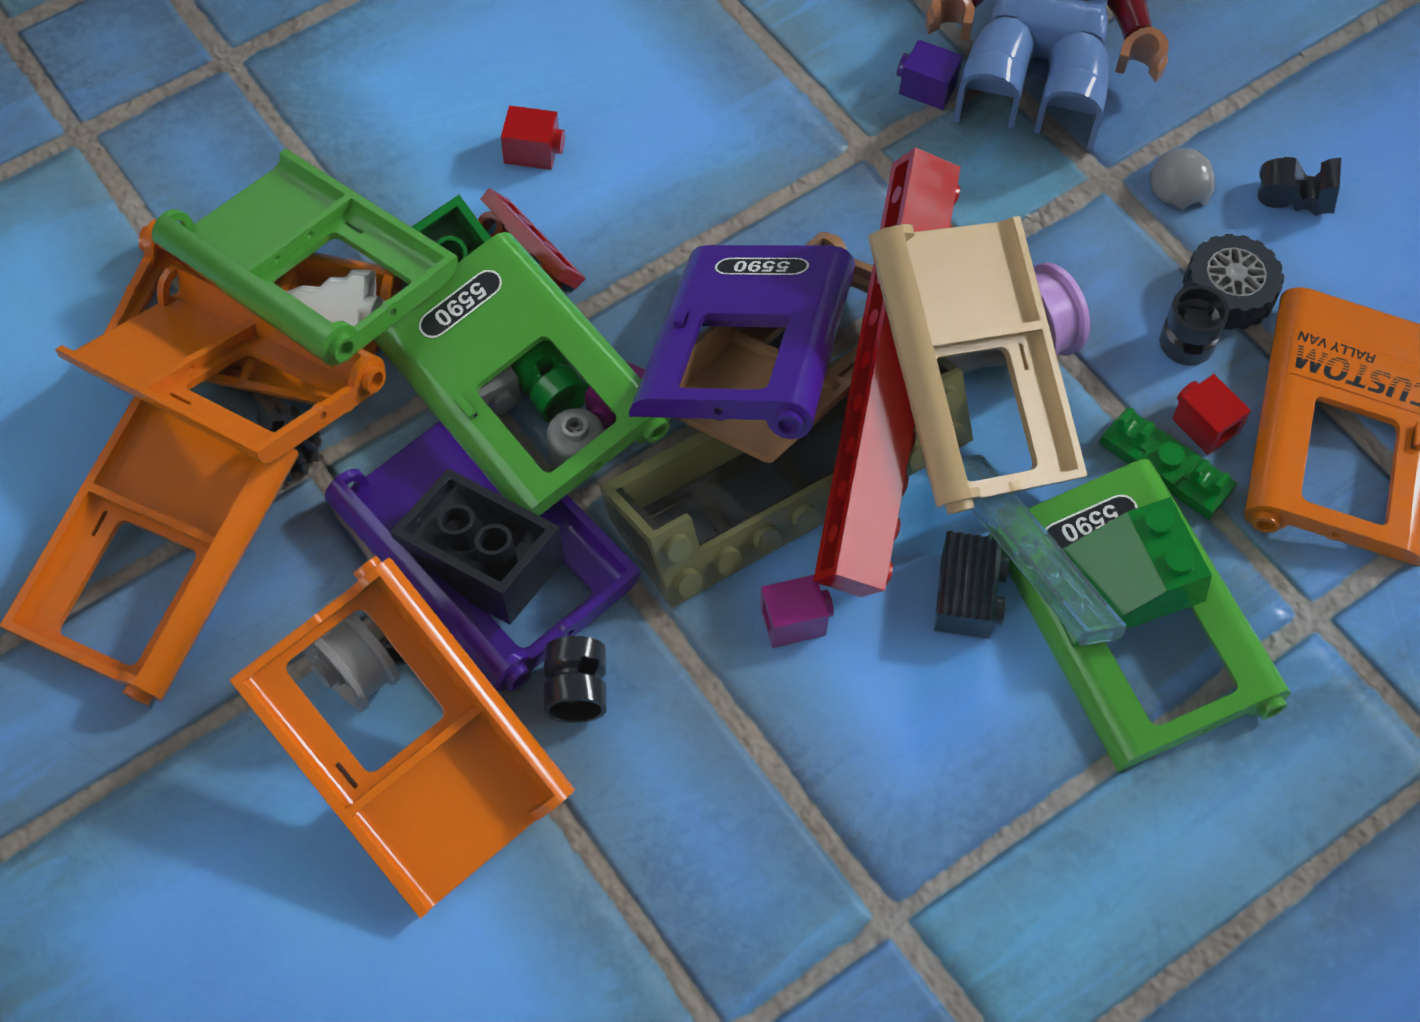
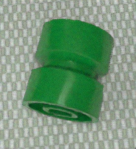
M546 340L538 343L511 365L512 370L518 377L519 386L526 395L530 396V401L544 421L550 423L558 413L566 409H581L585 405V393L589 385L550 341Z

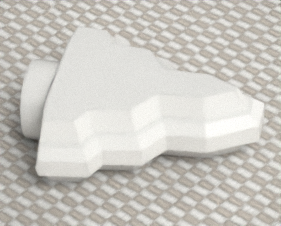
M351 270L346 277H330L320 287L303 285L286 291L330 322L345 321L353 327L379 308L384 302L382 297L376 296V273L373 270Z

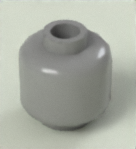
M574 408L558 413L550 421L546 432L549 458L556 468L604 432V426L599 418L588 410Z

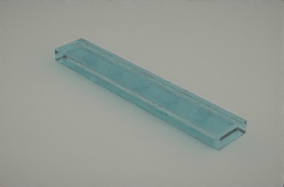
M982 454L961 456L968 481H978L1000 476ZM1015 493L973 501L975 506L974 509H971L1081 646L1122 639L1127 625Z

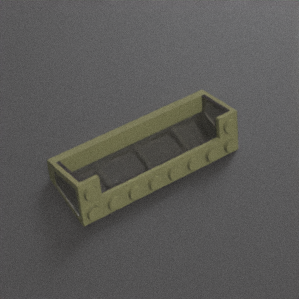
M842 356V357H840V358L834 360L833 362L829 363L828 369H830L831 367H833V366H834L838 361H840L844 356ZM945 357L938 358L937 363L960 448L973 441L963 372ZM848 395L812 426L807 435L799 438L774 462H763L701 431L599 485L610 520L671 608L824 524ZM914 426L916 442L909 454L906 471L908 476L926 467L916 426Z

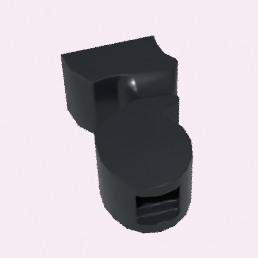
M1293 157L1271 159L1261 165L1259 171L1261 185L1258 189V200L1262 204L1272 208H1283L1293 205L1295 211L1306 209L1315 216L1326 213L1334 214L1340 189L1341 158H1332L1321 162L1320 172L1316 176H1307L1297 158Z

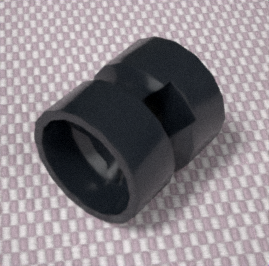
M1190 285L1181 289L1174 296L1159 338L1161 349L1168 358L1176 363L1190 366L1199 365L1211 357L1226 325L1230 311L1228 303L1222 294L1211 287Z
M566 636L548 642L544 647L545 677L549 679L544 684L545 715L551 719L569 723L593 721L602 717L607 712L606 682L602 680L606 675L605 645L600 640L585 636Z

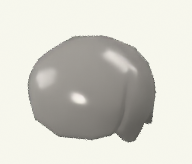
M1177 148L1166 152L1158 159L1150 172L1152 192L1162 202L1172 203L1181 210H1185L1189 205L1197 202L1205 206L1215 191V175L1212 164L1206 156L1195 149Z

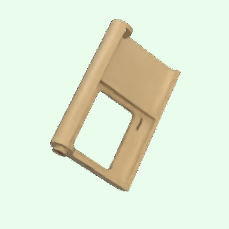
M1015 216L994 223L914 232L913 225L901 224L870 234L868 240L936 508L945 507L947 515L974 509L973 501L1060 484L1088 476L1021 217ZM998 349L1003 352L1006 359L1032 460V467L1029 471L978 481H968L937 359Z

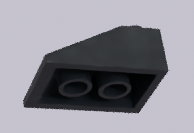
M449 468L390 531L391 537L470 603L511 625L566 559L558 525Z

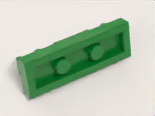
M1126 408L1103 433L1099 441L1101 446L1127 464L1142 459L1150 460L1169 492L1208 520L1212 518L1234 492L1238 484L1230 478L1228 473H1222L1212 466L1209 460L1206 458L1202 459L1200 455L1171 435L1155 427L1153 422H1148L1136 414L1132 408Z

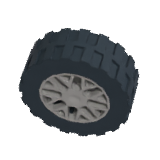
M1225 234L1220 237L1216 235L1207 242L1203 241L1198 246L1197 251L1193 252L1182 282L1184 283L1183 288L1190 285H1203L1211 287L1222 294L1230 310L1224 327L1227 330H1233V328L1243 330L1248 329L1251 325L1256 326L1260 324L1263 318H1267L1271 313L1283 288L1284 274L1281 271L1283 267L1281 262L1276 259V254L1271 249L1263 246L1264 243L1258 240L1254 241L1245 235Z

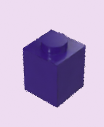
M918 39L911 53H904L899 62L896 75L901 77L899 94L944 110L958 84L963 55Z

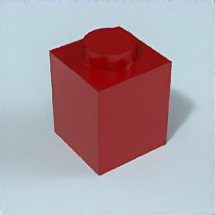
M509 105L500 137L504 164L552 170L556 154L563 153L565 144V130L559 129L558 112Z
M1212 374L1201 383L1192 381L1180 391L1176 398L1179 402L1172 420L1209 455L1240 434L1251 410L1215 374Z

